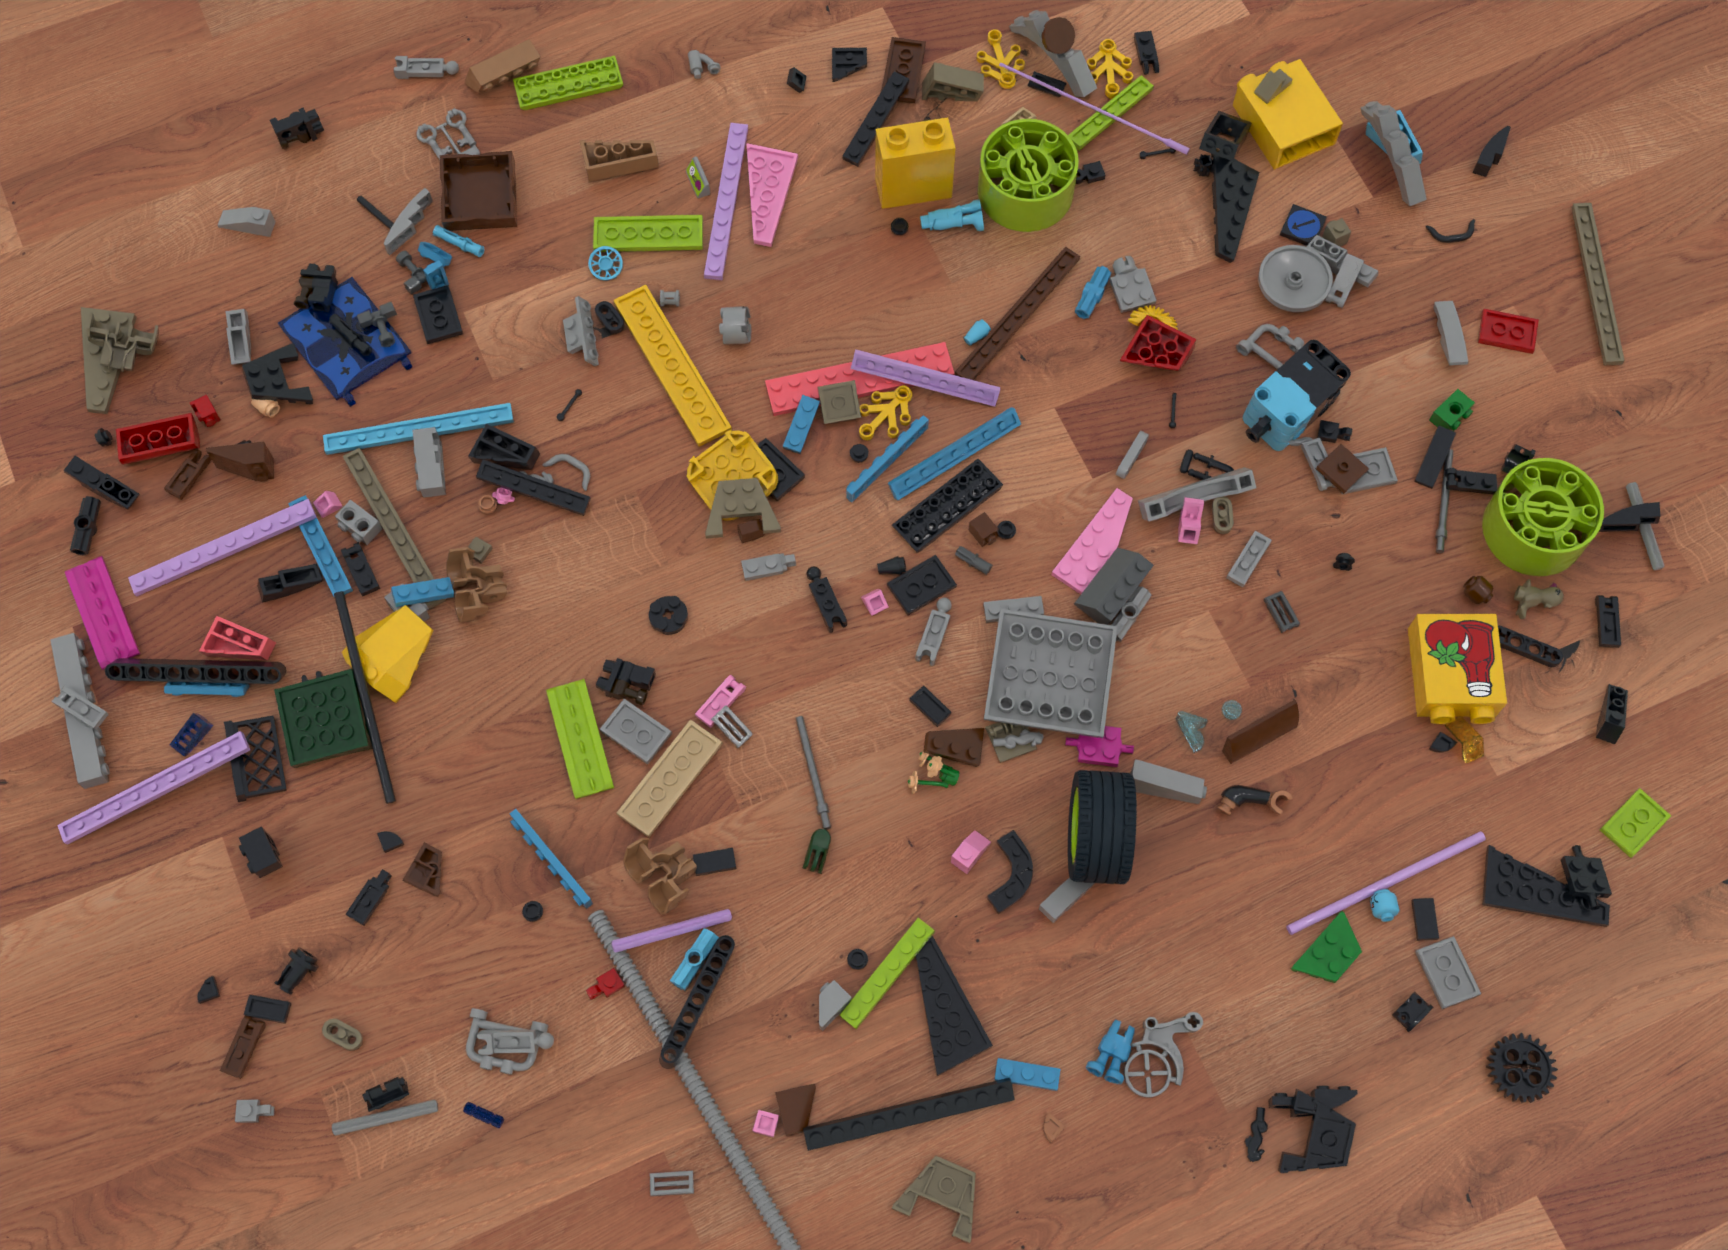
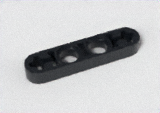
M1498 625L1501 648L1548 667H1556L1563 660V654L1559 649ZM1512 638L1518 639L1520 646H1513L1510 640ZM1536 646L1539 649V653H1531L1529 647ZM1551 654H1554V655H1555V656H1554V658H1555L1554 661L1551 660V656H1550Z

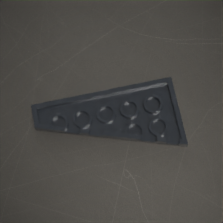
M1211 154V157H1213L1211 169L1214 173L1212 193L1213 209H1215L1214 224H1216V234L1214 235L1215 255L1231 263L1234 261L1260 172L1236 159L1230 161Z
M1491 845L1487 846L1482 905L1603 927L1609 925L1610 905L1597 899L1600 908L1591 910L1587 898L1571 896L1568 884L1555 880V877L1527 863L1523 864L1513 859V856L1507 853L1503 854L1495 850V847Z
M931 936L916 955L936 1075L939 1076L990 1049L993 1045L934 937Z

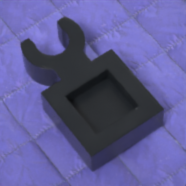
M1101 162L1085 164L1082 170L1078 169L1077 176L1079 177L1076 178L1075 184H1080L1083 180H1087L1088 184L1105 180L1106 175Z

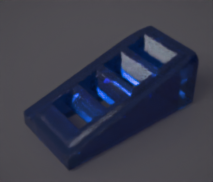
M193 713L169 745L186 757L210 731L213 724L200 714ZM199 722L202 726L198 727L196 723ZM193 728L197 733L194 734L190 730ZM187 734L190 738H192L191 741L186 739L184 736ZM182 741L187 746L184 748L182 745L179 744V742Z

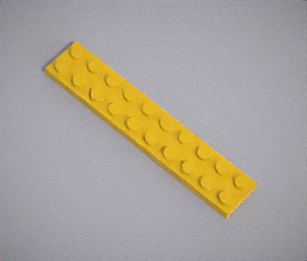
M647 285L614 299V305L698 447L724 435L729 430L732 431L731 425Z

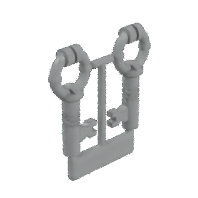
M454 108L452 111H448L446 116L447 123L445 122L436 128L425 123L422 126H418L416 132L417 139L429 144L439 160L440 155H447V153L450 154L453 151L450 146L440 149L435 141L437 136L436 129H442L457 154H480L474 138L465 126L466 114L461 110ZM460 114L462 120L452 123L450 118ZM448 124L453 128L459 129L464 138L457 141L458 145L462 148L465 144H469L471 148L461 153L444 127ZM428 129L433 133L427 139L422 138L421 135L424 130L427 131Z

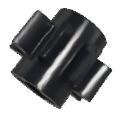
M1201 154L1200 159L1195 158L1193 171H1197L1199 176L1209 177V173H1213L1211 169L1213 160L1210 155Z

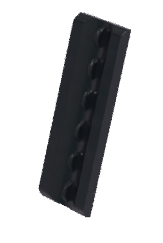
M976 459L893 523L892 527L918 553L998 492L1003 484L979 459Z

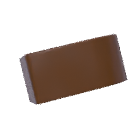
M756 519L738 525L741 543L756 540L765 535L763 534L762 520Z

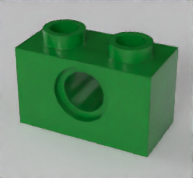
M1457 389L1433 412L1429 421L1436 427L1439 425L1455 431L1461 425L1460 421L1463 418L1465 420L1468 419L1473 413L1472 407L1475 402Z

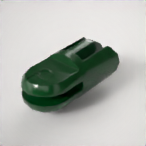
M817 829L812 834L803 869H807L811 853L813 852L810 871H815L819 856L822 855L817 873L822 874L831 842V835L827 830Z

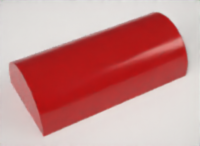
M192 413L116 429L118 460L122 465L200 448L198 428Z

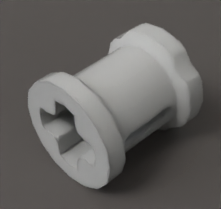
M660 290V305L662 307L664 305H676V307H679V290H676V292Z

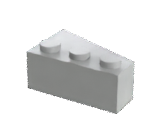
M436 428L412 430L414 455L416 457L415 471L418 474V480H416L417 491H421L423 498L446 495L443 448Z

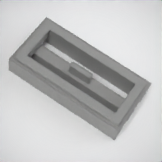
M727 705L711 718L737 748L753 735ZM724 712H726L730 716V718L742 729V731L746 734L745 737L723 715ZM719 717L736 734L740 741H738L729 732V730L718 720Z
M693 1171L650 1173V1196L694 1194ZM689 1176V1180L655 1182L656 1178ZM689 1185L688 1189L655 1191V1187Z

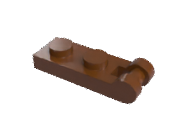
M244 1016L221 1066V1072L240 1079L242 1078L260 1035L265 1029V1022L260 1020L256 1022L251 1017ZM249 1028H250V1029H253V1032H252L251 1035L246 1034V1032H247V1030H248Z

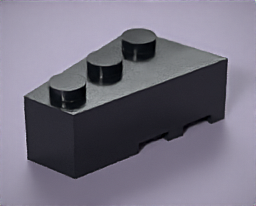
M486 424L468 457L476 464H481L482 460H486L503 467L532 470L540 456V452L535 446Z

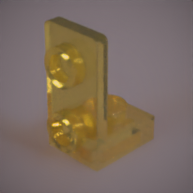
M1462 716L1455 718V721L1445 724L1448 731L1462 744V759L1466 763L1484 756V738Z

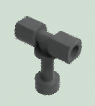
M402 251L397 255L396 261L400 266H406L412 272L411 278L404 282L406 290L412 295L422 288L421 284L427 281L423 271L424 269L422 267L417 268L411 261L412 256L407 251Z
M392 301L379 306L380 310L370 313L368 310L357 315L362 328L370 325L378 327L381 334L378 339L382 347H389L395 343L393 334L388 332L385 326L388 318L397 315Z

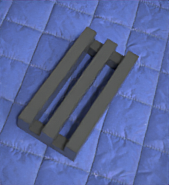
M1282 591L1264 598V602L1281 633L1300 625ZM1277 597H1279V599L1281 600L1285 610L1287 611L1290 619L1292 620V623L1289 622L1283 608L1277 600Z

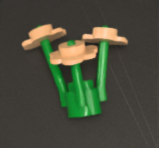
M920 752L919 760H921L919 766L922 767L926 759L929 760L927 765L928 777L937 776L940 771L939 779L942 782L918 780L917 771H914L908 780V786L912 788V794H915L917 791V785L942 786L948 788L949 784L952 786L956 785L959 778L958 770L941 762L942 757L940 756L931 757L928 753Z

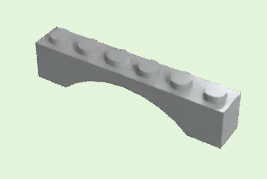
M1243 467L1138 500L1142 519L1150 522L1182 509L1185 497L1206 501L1255 489L1256 483L1252 469Z

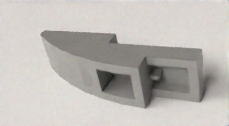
M1318 235L1307 245L1308 248L1318 252L1327 261L1334 274H1338L1348 250ZM1363 263L1355 281L1369 287L1378 276V270Z

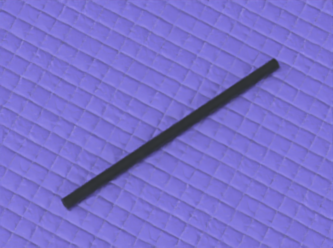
M343 591L336 592L334 597L386 804L396 802L345 595Z

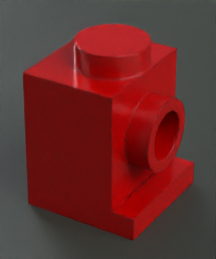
M207 394L190 402L199 422L204 421L207 427H211L221 421Z

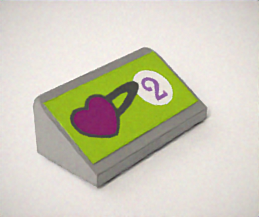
M693 157L686 168V174L696 197L702 198L710 195V187L698 158Z

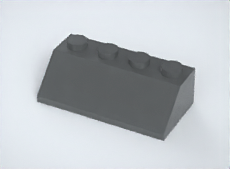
M1117 548L1075 601L1074 605L1097 623L1108 625L1154 565L1139 553Z

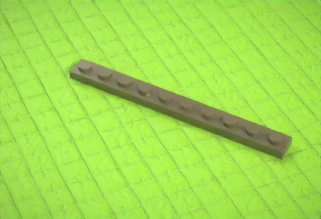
M1573 203L1571 208L1603 364L1622 365L1625 360L1592 203Z
M360 447L344 455L343 458L413 582L435 580ZM446 599L429 601L425 603L428 606V608L431 609L436 605L446 601Z

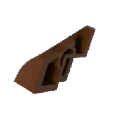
M424 842L402 881L439 897L441 892L442 851Z
M815 1084L775 1092L786 1137L803 1133V1128L808 1127L816 1090Z

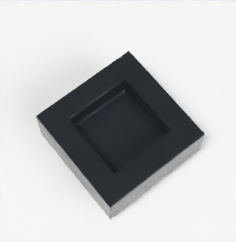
M793 67L789 69L787 85L800 93L804 91L807 76Z

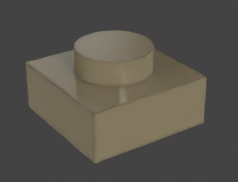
M475 537L468 546V548L475 551L474 559L481 564L493 549L490 544L478 537Z

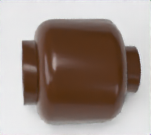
M1472 576L1463 586L1465 588L1464 594L1475 604L1482 602L1486 604L1493 597V585L1483 576Z

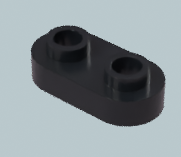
M607 301L599 302L595 307V313L599 321L609 333H620L624 328L622 317L611 303Z

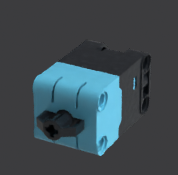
M1318 340L1308 341L1255 390L1242 417L1244 423L1250 427L1246 430L1247 437L1255 443H1258L1261 437L1272 449L1276 451L1284 450L1290 444L1289 441L1291 439H1297L1310 424L1323 415L1336 401L1340 394V389L1346 384L1351 375L1350 369Z

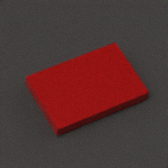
M1483 309L1478 343L1533 354L1539 319Z

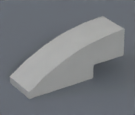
M245 309L225 311L231 364L248 363L251 361L248 312Z
M1069 877L1040 904L1039 910L1054 923L1095 883L1074 882Z

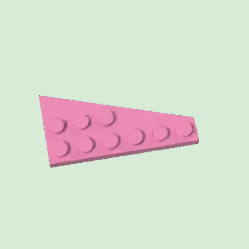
M746 143L754 244L772 247L797 164L798 154Z

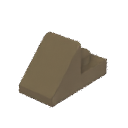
M1278 69L1275 73L1269 71L1254 91V94L1268 104L1291 85L1293 79L1281 69Z

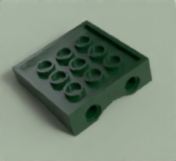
M353 669L274 689L291 767L298 768L372 749Z

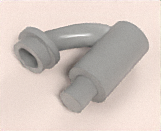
M692 50L688 53L690 70L695 79L701 78V73L703 72L701 61L708 64L707 69L711 74L720 72V64L714 62L707 55L697 50Z

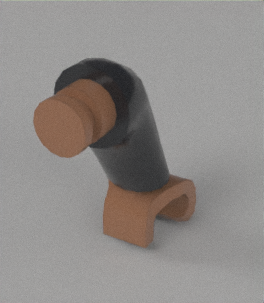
M1234 785L1222 792V805H1218L1217 809L1230 816V810H1234L1235 806L1240 807L1243 803L1264 805L1268 803L1269 808L1280 815L1283 810L1276 806L1277 797L1281 796L1285 801L1292 800L1293 797L1285 790L1275 791L1270 794V791Z

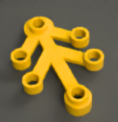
M993 29L988 33V42L993 46L997 59L987 55L985 51H979L976 60L979 63L987 62L1000 69L1001 73L992 70L989 65H983L980 73L984 74V77L991 76L998 80L1002 88L1010 89L1016 84V73L1008 72V69L999 66L1001 62L1009 65L1014 57L1020 55L1021 47L1016 44L1012 45L1010 52L1004 58L1000 46L1002 34L999 30ZM1020 58L1016 59L1013 68L1022 71L1025 68V61Z
M1105 39L1099 45V52L1087 60V65L1090 70H1094L1097 62L1105 56V62L1094 72H1091V74L1095 78V83H1097L1098 77L1106 71L1107 85L1105 87V95L1113 99L1119 94L1120 89L1119 85L1115 83L1114 71L1122 76L1124 83H1131L1133 73L1125 69L1131 67L1132 60L1116 50L1117 46L1112 39ZM1112 56L1121 62V66L1113 61Z
M902 385L896 388L894 392H873L871 394V401L877 405H860L861 416L866 417L870 413H881L870 424L866 423L860 426V437L863 440L872 439L874 431L887 417L889 421L888 436L890 438L898 437L899 429L896 425L895 409L900 404L902 413L900 415V423L904 426L909 425L911 416L908 412V402L912 399L911 389ZM874 396H879L880 398H879V399H874L873 397H874ZM882 400H892L889 404H879ZM906 417L908 420L903 421L902 418ZM895 430L896 433L892 434L890 433V431Z

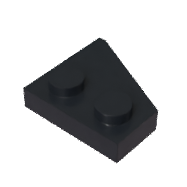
M867 47L832 48V82H836L867 67Z

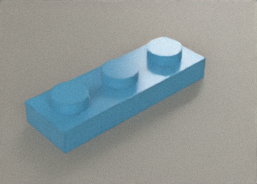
M802 395L783 448L801 454L820 401Z
M450 577L391 587L395 607L454 597Z
M998 1058L994 1080L1010 1078L1012 1084L1057 1091L1061 1069Z

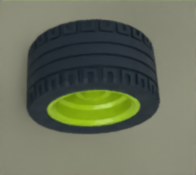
M1078 770L1075 772L1071 788L1068 821V872L1072 881L1123 885L1129 881L1134 860L1137 819L1136 786L1134 777L1130 773Z

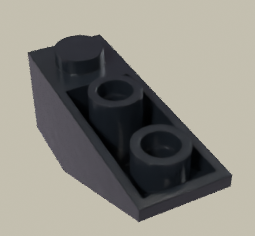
M1608 684L1597 723L1596 738L1616 744L1625 729L1628 690Z

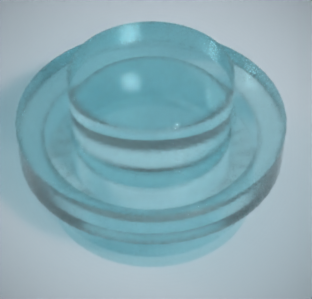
M1229 700L1222 706V714L1227 719L1235 720L1242 713L1241 705L1237 701Z

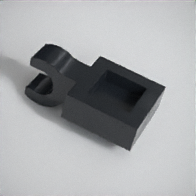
M1321 420L1317 438H1320L1321 441L1336 443L1337 438L1350 441L1352 428H1339V423Z

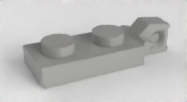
M778 553L741 561L745 581L783 574L784 571H787V567L796 566L794 554L784 556V553Z

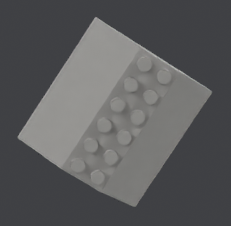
M1000 609L984 720L1103 738L1118 626Z

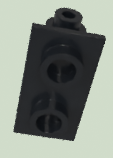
M396 1077L385 1082L386 1090H382L380 1085L367 1089L366 1093L362 1094L364 1101L367 1102L368 1111L380 1109L386 1104L399 1101L409 1095L408 1084L405 1082L404 1077Z

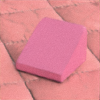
M325 491L313 502L322 518L343 507L336 494L330 491Z
M876 589L861 597L871 616L889 607L880 589Z

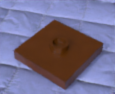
M1342 444L1315 468L1343 494L1369 470L1364 463Z

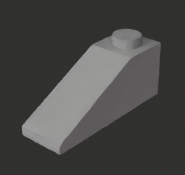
M257 207L223 210L217 226L219 228L270 237L275 225V219L271 211Z

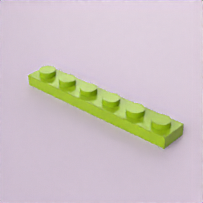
M1141 75L1101 109L1120 118L1153 90L1154 85ZM1097 111L1068 136L1080 151L1116 120Z
M917 918L842 1011L840 1017L857 1030L935 933V930L920 918Z

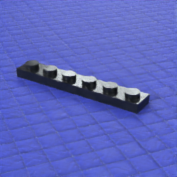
M895 71L892 73L844 152L843 160L857 167L859 166L876 138V129L882 128L909 84V78Z
M482 460L476 475L477 479L582 516L585 515L591 500L590 496L486 460Z

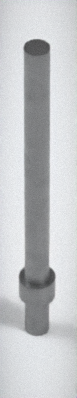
M1449 449L1444 463L1439 524L1435 534L1437 553L1444 552V544L1448 534L1446 523L1450 490L1446 489L1447 477H1445V469L1452 468V449Z
M798 716L795 719L817 801V813L821 817L823 828L827 830L831 828L828 815L830 812L829 807L824 800L803 716Z

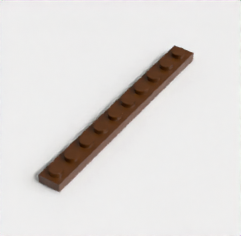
M1065 247L955 371V376L974 380L1077 264L1080 256Z

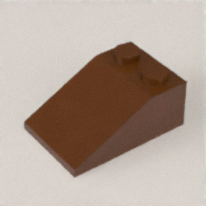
M264 441L206 448L207 454L218 469L254 481L264 482L268 479H274V458Z

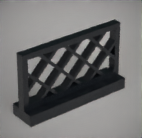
M274 716L234 723L232 720L224 721L226 738L239 732L238 728L247 726L252 729L246 740L255 749L249 756L244 753L230 761L238 802L246 801V798L287 791ZM271 722V729L267 734L258 729L262 723ZM255 732L263 736L258 745L249 740ZM267 739L275 745L270 752L261 747ZM258 750L267 755L261 763L253 759ZM270 757L278 762L273 771L264 766ZM250 761L258 766L253 774L245 770L246 765ZM261 769L270 773L264 782L255 777ZM275 776L281 780L282 786L271 787L267 783ZM252 780L261 784L257 791L249 792L248 785Z

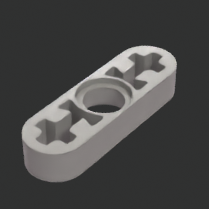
M1143 431L1139 432L1116 472L1117 476L1123 479L1126 478L1144 448L1149 434Z

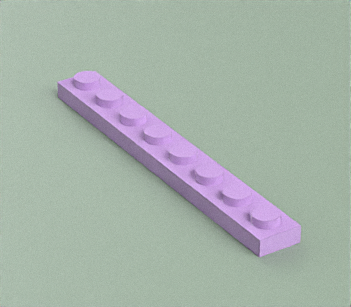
M856 349L851 365L853 370L994 407L1000 392V387Z

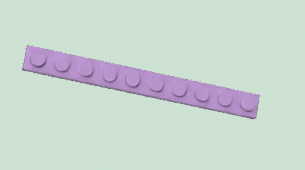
M730 123L704 271L705 279L723 280L748 134V124Z
M306 499L128 577L133 593L136 596L144 594L317 518L310 500Z
M239 731L57 825L63 842L68 845L250 751L244 733Z

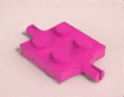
M1105 726L1103 738L1079 735L1078 739L1066 737L1065 746L1077 747L1078 762L1118 767L1121 752L1133 754L1134 745L1122 744L1121 728Z

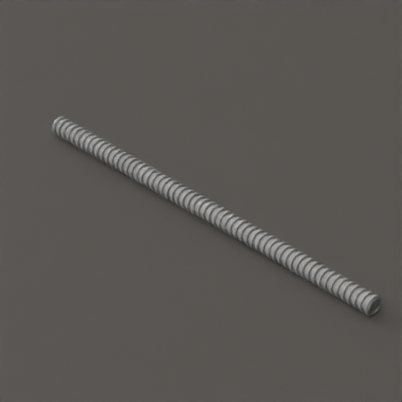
M604 910L595 911L587 920L592 922L591 927L595 928L594 932L598 933V938H601V944H604L603 947L607 949V954L611 955L610 959L614 960V966L617 965L616 969L620 971L619 975L623 976L622 980L624 982H627L626 987L630 988L629 992L633 993L632 997L636 998V1004H639V1009L643 1010L642 1014L646 1015V1021L649 1020L648 1024L652 1026V1031L656 1032L655 1036L659 1037L658 1041L662 1043L661 1047L663 1048L672 1026L668 1025V1019H665V1014L661 1013L662 1009L658 1008L659 1004L655 1003V997H652V992L648 991L649 987L645 986L646 982L642 981L643 977L639 975V970H636V965L632 964L633 960L629 959L630 955L626 953L627 949L619 952L613 951L612 941L620 938L616 937L617 932L614 931L613 926H610L611 922L607 921L608 917L604 915ZM673 1036L674 1040L678 1042V1036ZM683 1051L674 1069L679 1071L678 1076L682 1077L681 1081L686 1083L684 1085L685 1088H688V1093L692 1094V1100L695 1099L694 1103L699 1106L698 1110L702 1111V1117L705 1116V1122H708V1127L712 1128L711 1132L716 1135L715 1139L719 1140V1146L722 1145L721 1149L726 1152L725 1156L729 1157L728 1161L733 1164L732 1168L736 1169V1175L739 1174V1180L743 1181V1187L746 1186L745 1191L750 1193L749 1197L753 1198L752 1203L757 1205V1210H760L759 1215L764 1217L763 1221L767 1222V1228H770V1233L774 1234V1240L777 1239V1245L781 1246L780 1250H800L801 1246L797 1245V1239L793 1238L794 1234L790 1233V1227H787V1222L783 1221V1215H780V1210L776 1209V1203H773V1198L769 1197V1191L766 1192V1186L762 1185V1179L759 1180V1174L755 1173L756 1169L751 1167L753 1164L748 1161L749 1157L745 1156V1150H741L742 1145H739V1140L734 1138L736 1135L731 1132L732 1128L728 1127V1121H724L725 1116H722V1111L717 1109L719 1107L718 1104H714L715 1099L711 1098L712 1094L707 1092L709 1090L708 1087L704 1086L705 1082L701 1081L702 1077L697 1075L699 1072L694 1069L695 1065L691 1064L692 1060L687 1058L689 1056L688 1053ZM666 1053V1054H669V1056H668V1059H669V1060H674V1059H675V1057H674L673 1054H671V1053Z

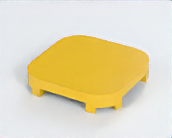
M739 430L725 432L723 438L696 458L693 456L689 460L690 463L686 475L689 482L710 509H712L719 481L757 478L766 497L776 489L778 483V474L774 466L746 431ZM739 517L722 518V520L730 521L735 520Z

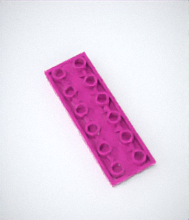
M103 556L66 570V578L102 670L118 658H132L139 655L140 651Z

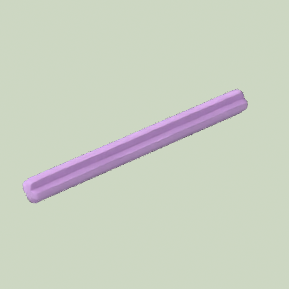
M729 909L623 937L612 941V949L614 952H619L731 921L732 915Z

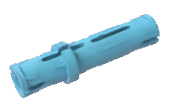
M439 225L435 226L433 230L434 236L458 246L464 252L468 251L478 257L484 254V246L476 244L470 238L459 236Z

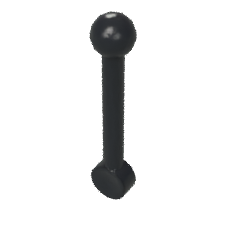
M1170 147L1169 149L1148 153L1141 151L1139 157L1145 159L1146 156L1169 152L1173 154L1176 150Z
M575 390V395L563 412L557 415L558 421L565 419L564 415L577 397L582 395V390Z
M1174 392L1172 393L1170 428L1176 427L1175 406L1177 393Z

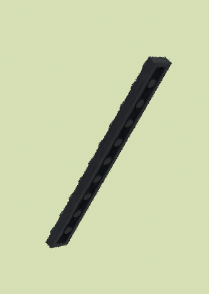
M1005 1078L804 1127L803 1132L807 1149L810 1151L1014 1101L1015 1098L1011 1079Z

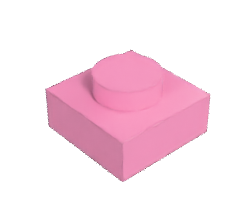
M758 1110L753 1132L774 1138L779 1115Z

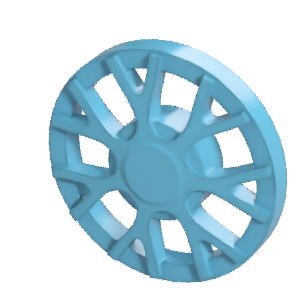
M602 246L591 253L588 265L591 273L597 279L609 281L620 274L623 260L616 249ZM601 250H606L607 256H602ZM612 252L617 254L614 259L609 257ZM594 255L600 257L598 262L592 260ZM613 262H620V266L614 267ZM599 265L600 269L594 272L592 267ZM614 269L616 273L611 276L609 270ZM602 270L606 271L605 277L600 276Z

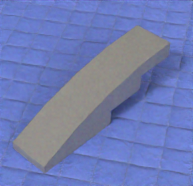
M426 188L410 201L391 227L384 242L387 254L391 255L416 233L414 226L424 218L423 210L433 202L431 194Z
M1453 301L1434 302L1433 308L1438 318L1437 327L1441 334L1440 343L1449 365L1468 364L1462 327Z

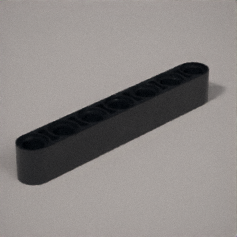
M723 935L716 941L661 1050L659 1063L663 1068L672 1069L677 1065L732 956L735 946L732 937ZM725 944L730 949L724 951L720 948V945ZM717 962L721 967L713 968L710 963ZM709 980L712 985L706 987L701 981ZM699 998L703 1003L696 1005L692 999ZM690 1016L693 1022L686 1023L683 1017ZM679 1034L683 1036L684 1041L677 1042L673 1036ZM666 1053H671L674 1055L675 1059L672 1061H668L665 1059L664 1055Z

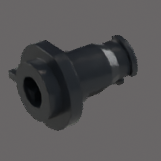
M300 947L297 950H290L288 955L292 959L282 971L279 980L275 981V984L279 985L281 990L292 995L293 989L300 984L309 970L316 972L319 968L316 964L317 958Z

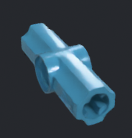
M1097 266L1090 282L1086 283L1081 299L1075 309L1078 317L1089 319L1096 304H1099L1105 286L1112 273L1108 268Z

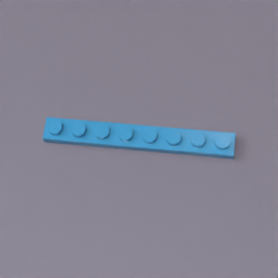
M1010 407L888 482L894 498L900 500L1020 426L1021 422L1015 408Z

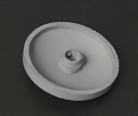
M1286 245L1271 251L1262 261L1258 273L1259 287L1265 298L1274 306L1290 312H1304L1318 307L1329 295L1333 282L1332 271L1327 261L1313 249L1300 245Z

